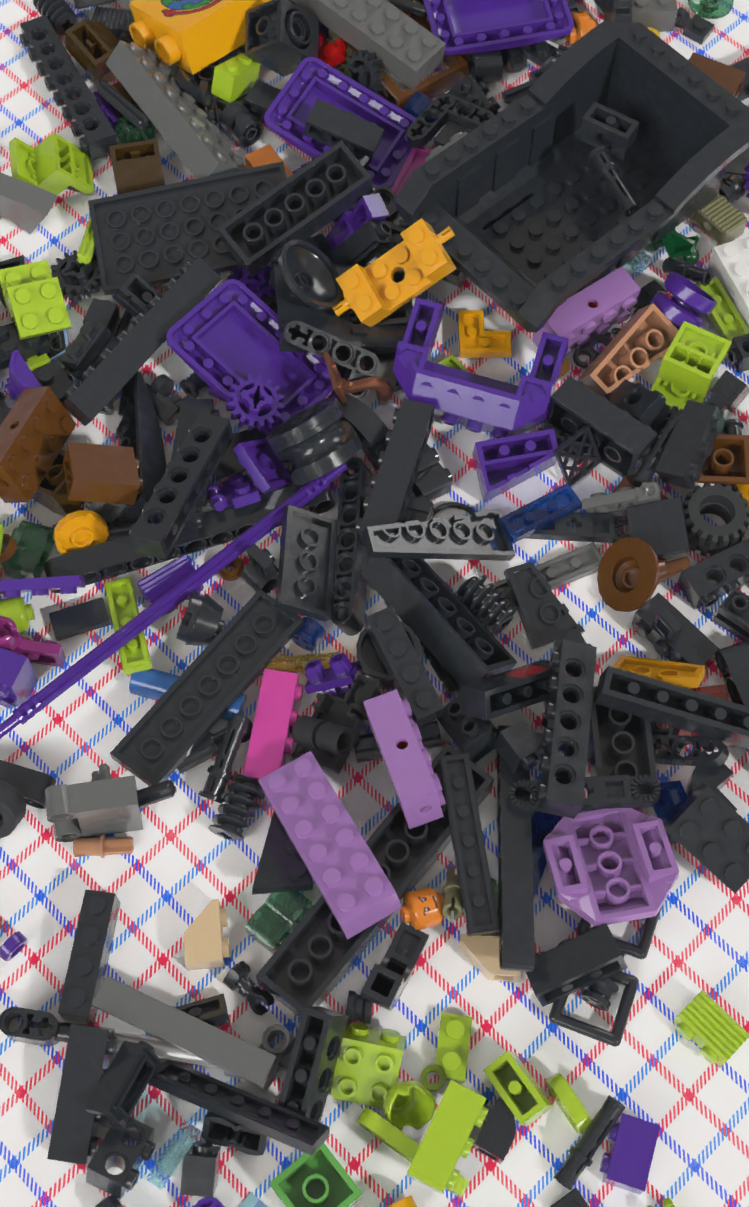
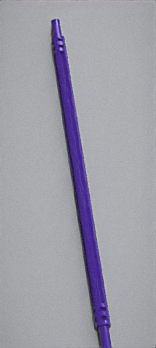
M343 463L329 473L301 487L300 490L35 695H32L17 709H14L12 711L13 715L0 724V739L20 723L24 725L30 718H33L62 693L281 524L283 509L287 505L301 508L323 490L327 489L331 481L347 470L346 464Z

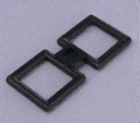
M662 907L656 916L645 919L638 945L614 937L623 958L625 954L640 960L647 957ZM582 917L577 928L578 936L585 934L592 925ZM623 971L607 977L625 986L611 1032L563 1014L568 996L553 1002L549 1013V1021L568 1030L617 1047L621 1044L639 980L636 976Z

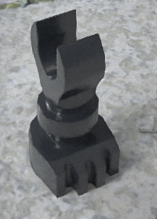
M240 961L230 969L223 979V983L231 991L238 988V993L242 997L246 996L252 1011L262 1016L269 1010L262 1005L261 1001L269 1007L275 1003L274 997L268 991L254 987L256 983L252 979H246L251 971V967L244 961Z

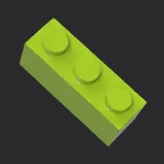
M450 1080L411 1162L407 1176L440 1194H443L445 1188L452 1190L460 1171L455 1169V1166L460 1156L465 1159L467 1158L475 1141L469 1137L473 1127L476 1125L481 1128L489 1109L484 1107L486 1098Z

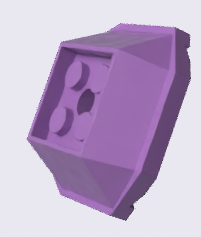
M632 808L587 811L578 813L574 819L563 817L552 832L543 840V849L558 900L594 927L656 916L677 881L680 872L662 819L652 815L647 816ZM604 866H610V867H613L614 869H613V870H608V869H605Z

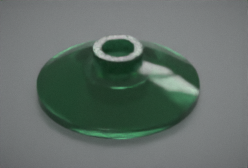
M688 0L690 9L696 15L707 19H718L728 15L734 4V0Z

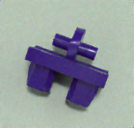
M345 653L332 656L329 660L331 668L327 669L324 668L319 659L309 661L305 667L308 680L304 688L307 694L323 691V694H331L332 696L344 699L345 691L351 689V684L355 682V673L360 670L358 662L350 663Z

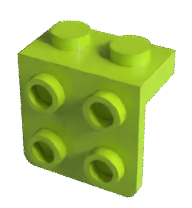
M354 1022L347 1024L334 1070L331 1096L338 1100L384 1109L383 1105L387 1092L398 1082L407 1036L400 1035L398 1031L392 1029H383L382 1031L370 1029L369 1026L363 1023Z

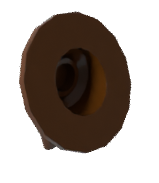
M622 538L615 541L605 551L599 563L597 575L599 593L605 604L613 610L621 612L635 611L643 607L651 599L658 584L688 568L690 560L687 556L668 561L658 560L651 545L641 538Z

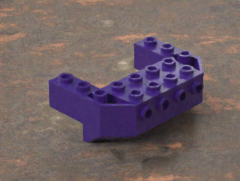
M416 298L403 341L398 342L393 365L394 376L406 399L433 404L434 417L440 418L441 422L446 425L455 426L458 423L465 425L466 429L471 432L481 433V430L490 432L491 436L496 439L523 434L546 421L550 397L555 392L568 350L569 338L543 332L530 376L522 374L519 386L434 363L431 352L443 317L442 304Z

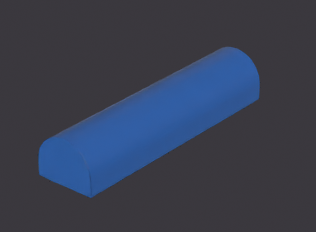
M157 669L132 673L130 678L129 691L131 694L158 701L180 676ZM242 694L221 719L228 721L232 718L233 713L241 715L247 695Z

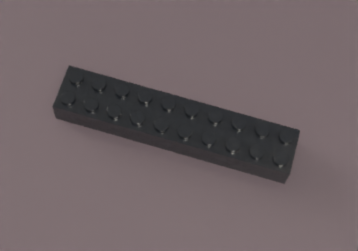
M448 744L438 753L431 765L434 774H437L443 796L439 756L461 754ZM470 761L479 807L492 791L494 778ZM398 802L366 841L396 891L400 904L403 902L405 894L413 890L452 841L446 804L441 805L444 817L409 829ZM321 896L257 973L258 985L271 993L275 999L301 1019L304 1006H320L393 913L347 939L324 897Z

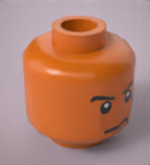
M426 887L405 894L403 905H401L402 908L399 909L404 923H409L410 926L417 930L435 927L442 923L444 897L441 892H436L432 887Z

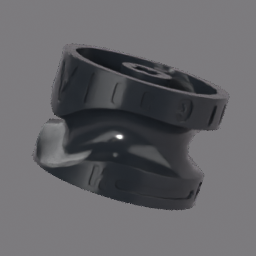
M336 397L324 399L305 408L278 425L266 436V440L279 461H290L296 466L291 475V482L294 486L311 482L329 473L353 457L363 446L353 426L348 421L340 419L343 415V409Z

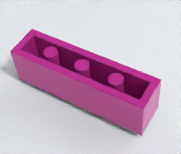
M264 669L243 775L253 779L259 785V779L286 765V754L291 755L294 739L290 737L291 727L293 728L298 719L299 713L295 710L296 701L301 702L303 695V684H299L297 673Z

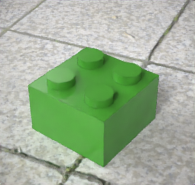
M325 1143L313 1155L307 1153L301 1155L269 1182L270 1187L285 1207H353L363 1198L361 1190Z

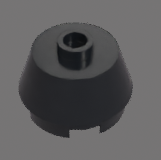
M193 592L184 617L181 620L176 638L186 642L185 645L208 646L212 642L214 635L217 636L223 629L225 621L221 620L224 608L207 593L202 595Z

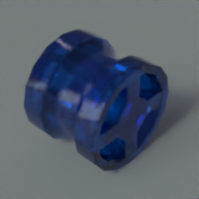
M303 617L304 625L294 634L292 641L302 649L313 652L317 647V640L323 638L326 630L312 618Z

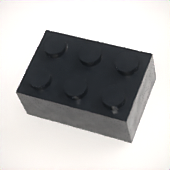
M701 783L664 824V828L736 894L749 880V823L712 789Z

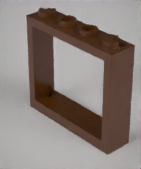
M405 12L407 16L431 32L427 18ZM349 44L353 51H359L351 44ZM459 54L444 55L443 62L449 68L422 81L414 90L408 88L404 91L383 71L381 77H384L385 81L380 83L383 91H377V93L405 112H409L436 98L438 95L451 90L468 75L469 65L467 60Z

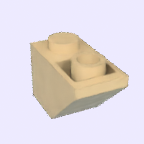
M213 899L183 933L185 965L188 971L225 967V957H230L229 939H223V927H228L227 908L221 909L219 899Z
M467 932L460 935L459 948L487 980L519 983L522 971L500 970L499 933L497 936H485V934L468 936Z

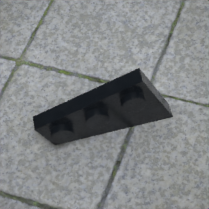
M532 562L505 569L503 573L532 650L552 644L578 631L581 634L585 632L580 623L577 624L568 613L569 609L564 603L561 604L551 591L552 587Z
M273 811L253 883L252 895L313 890L312 876L275 811Z

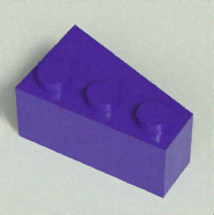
M554 429L475 442L472 457L483 503L556 464L557 460L553 450L558 447Z

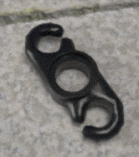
M613 328L611 332L618 334L621 329ZM606 332L604 335H595L590 341L578 347L572 356L573 362L581 368H587L588 362L581 361L579 355L588 356L589 363L591 364L601 353L596 351L593 345L600 343L607 346L612 341L611 332Z

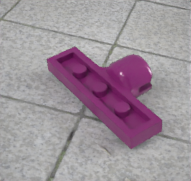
M0 616V648L26 656L30 663L57 667L64 666L66 656L61 644L51 640L43 642L32 641L29 638L20 636L15 622L11 618Z

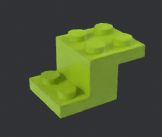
M52 132L35 148L16 137L9 142L12 177L49 191L56 196L68 186H72L75 190H79L88 196L95 191L89 154L87 152L83 153L81 148Z
M48 260L0 270V286L10 321H15L20 340L71 329L72 326L58 277L52 278Z
M684 321L662 359L658 376L650 390H657L662 393L666 398L665 403L670 406V409H672L673 405L678 406L679 410L681 408L684 409L688 400L703 403L714 385L719 367L729 351L732 341Z

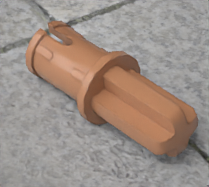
M101 834L100 837L73 839L74 857L100 856L105 858L106 855L131 854L134 851V840L131 836L105 837V834Z

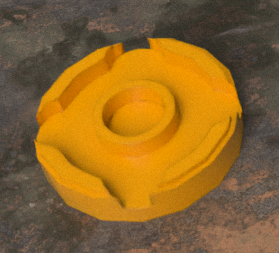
M78 510L67 514L58 522L54 528L53 539L58 551L64 555L104 543L107 540V536L109 538L110 532L105 519L101 515L90 510Z

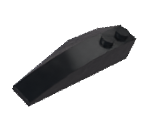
M138 371L122 387L118 415L123 416L116 428L115 437L120 439L119 446L133 447L135 459H139L138 476L143 479L142 493L137 494L135 505L127 504L114 522L110 523L112 526L132 523V520L137 522L144 504L150 500L156 483L161 481L167 467L158 418L142 373Z

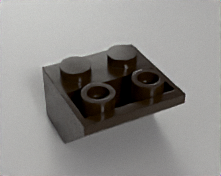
M82 20L65 31V48L94 81L111 72L105 63L119 41L103 22Z
M157 139L109 146L117 194L165 185Z

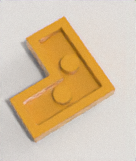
M458 310L460 358H511L510 331H485L484 310Z

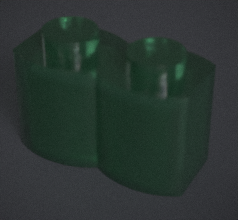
M22 520L19 526L13 529L11 537L17 541L15 553L7 561L0 562L5 575L18 579L41 578L44 571L43 565L49 558L55 545L53 539L54 529Z
M299 891L272 892L265 903L252 915L244 926L246 933L274 954L313 907V903Z

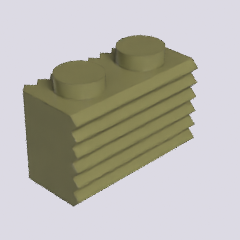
M719 193L715 199L689 217L719 245L731 242L741 236L748 221L742 211L730 205L726 197L719 195Z

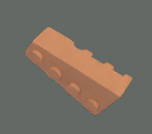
M654 303L647 305L633 315L577 381L583 382L587 388L596 394L604 396L616 389L625 379H631L634 375L663 357L679 330Z

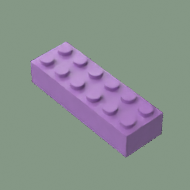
M311 751L258 780L265 796L347 939L402 908L396 891Z

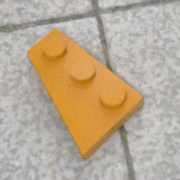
M621 655L613 665L615 668L686 689L698 688L705 676L704 665Z

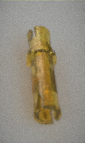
M340 651L296 656L280 654V657H275L265 669L290 673L305 672L307 663L315 659L321 660L324 668L327 669L331 668L329 664L330 658L340 654Z

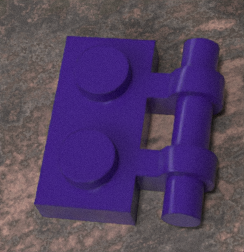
M235 474L229 477L227 481L222 482L223 486L221 487L211 483L206 487L207 500H209L210 506L217 511H222L230 506H234L237 509L261 501L259 491L248 474Z

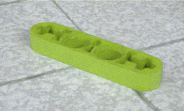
M365 1107L356 1122L411 1163L420 1145L376 1112ZM459 1174L453 1189H445L461 1198L470 1183Z

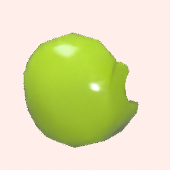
M417 1081L399 1082L387 1092L383 1105L385 1117L400 1130H403V1126H411L419 1130L432 1119L436 1111L435 1098L423 1084Z

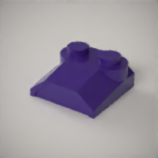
M13 351L9 363V377L6 378L7 384L4 385V388L11 400L14 398L17 400L25 388L42 386L31 372L19 351Z

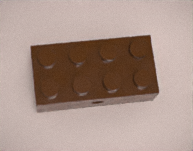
M49 386L25 388L0 426V497L5 503L30 502L77 425Z

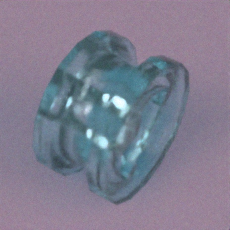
M643 248L639 251L638 256L627 264L631 266L634 273H639L650 265L652 258Z

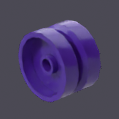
M672 271L664 281V286L670 293L657 291L650 301V304L654 303L671 322L680 327L686 321L700 328L704 322L697 312L710 314L717 305V301L690 280Z

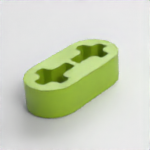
M557 1072L545 1080L546 1087L572 1128L578 1134H581L592 1120L567 1080L560 1072Z

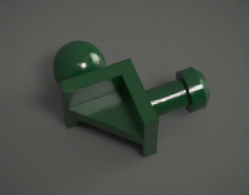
M675 228L657 242H651L647 245L651 252L665 247L669 257L681 256L682 262L690 261L694 265L700 258L699 251L696 249L699 242L698 235L686 237L678 233Z

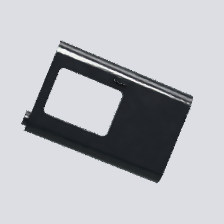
M279 262L271 263L270 283L271 287H275L279 330L286 321H301L368 350L373 354H396L398 342L403 341L407 326L374 325L369 327L365 324H353L350 320L349 309L338 317L333 308L328 310L313 308L299 300L288 288L280 273ZM355 264L333 265L340 276ZM399 269L395 273L405 271L404 269ZM426 290L415 298L427 300ZM289 328L288 330L292 334L291 338L293 336L304 339L306 335L296 332L295 328ZM279 334V352H306L285 343ZM316 335L312 339V347L315 350L320 349L323 341L319 335ZM339 346L336 353H346V349L343 346Z

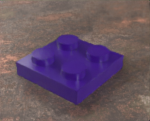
M266 438L242 442L233 448L238 462L242 467L246 468L252 477L253 484L262 493L280 490L293 485L291 482L292 473L283 461L277 459Z

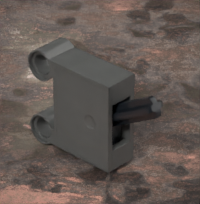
M101 764L99 771L92 772V780L90 782L69 785L59 784L45 789L47 821L53 823L54 839L57 842H72L74 838H90L100 836L101 834L111 835L144 830L141 808L174 797L177 789L172 780H165L138 790L135 775L111 778L109 766Z

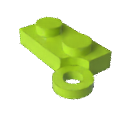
M441 1012L435 1064L426 1066L420 1076L421 1083L427 1090L437 1091L444 1086L445 1080L465 1083L473 1017ZM430 1072L438 1074L439 1081L432 1084L428 1082L427 1075Z

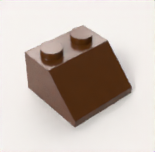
M718 434L713 443V451L706 458L702 467L701 477L696 483L710 482L715 484V482H720L722 484L749 485V435Z

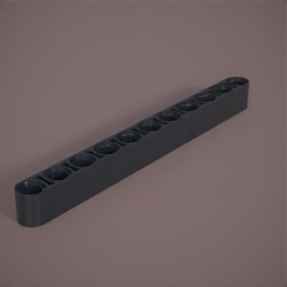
M307 483L299 486L293 485L260 495L261 501L237 509L234 506H230L222 511L213 509L203 512L204 526L199 528L198 539H177L166 560L135 552L132 540L127 535L49 559L43 565L46 577L84 576L85 586L172 560L184 554L188 555L234 541ZM330 487L323 490L318 496H315L313 500L306 503L301 509L316 514H322L333 509L336 502ZM51 590V592L60 593V590Z

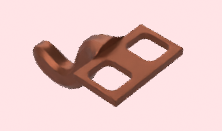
M328 352L323 353L333 389L343 403L347 402L345 393H356L365 390H376L377 399L381 403L392 398V387L387 380L370 377L356 381H347L340 377L337 365Z

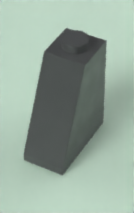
M0 172V214L31 234L48 215L58 196Z

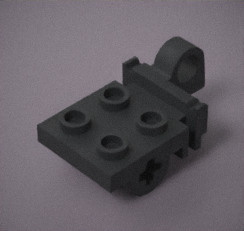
M358 674L345 699L325 693H317L316 697L320 702H312L311 706L315 709L312 717L307 715L300 716L293 726V739L297 742V745L291 756L297 759L311 751L321 769L339 775L366 724L361 719L369 720L363 701L381 695L380 689L383 683L380 680Z

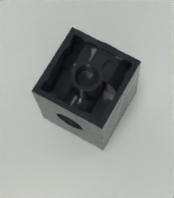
M270 0L246 11L245 56L282 77L294 73L305 58H318L319 19L289 0Z

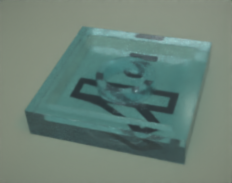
M183 1122L145 1180L162 1190L201 1130L191 1123Z

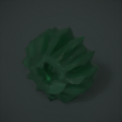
M123 115L122 118L117 119L115 133L119 143L126 144L155 139L156 127L149 119V126L145 127L144 130H140Z

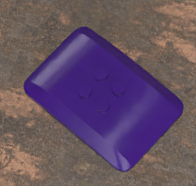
M423 0L432 34L446 43L444 55L480 53L534 44L568 35L574 27V21L567 0Z
M307 57L302 60L264 115L266 127L303 153L315 159L331 148L303 135L306 121L317 99L330 102L337 108L351 112L368 122H373L383 128L384 132L370 165L366 164L364 168L372 177L373 187L378 188L385 183L391 188L413 149L408 144L406 131L417 118L320 59Z
M229 279L223 282L167 331L166 341L169 347L225 401L231 384L237 385L239 377L246 381L248 374H251L253 379H257L260 374L264 382L272 379V387L279 385L278 394L284 395L282 402L285 405L284 410L280 413V420L278 422L274 421L272 428L264 425L262 432L266 435L285 420L305 408L324 400L334 391L324 359L308 352H279L278 315L239 280ZM254 397L253 403L254 409H256L257 403L256 397Z

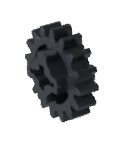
M368 50L352 51V56L345 57L347 63L341 64L344 69V75L377 95V91H383L380 83L385 81V78L381 77L384 68H379L378 65L381 60L375 59V53H369Z
M74 250L73 255L70 256L68 253H64L65 258L63 260L56 258L57 265H51L52 278L58 277L62 295L65 296L67 294L69 300L77 296L78 300L82 301L83 295L91 298L92 291L100 292L98 285L101 286L102 282L95 254L92 255L89 264L79 263L77 261V250Z

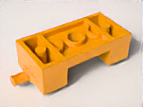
M421 218L401 232L403 241L365 268L356 264L337 277L336 280L343 290L345 299L333 307L336 315L339 317L351 308L355 311L360 322L372 327L457 269L442 245L455 236L451 227L448 226L436 235L432 226ZM399 269H404V279L396 283L394 281L395 272Z

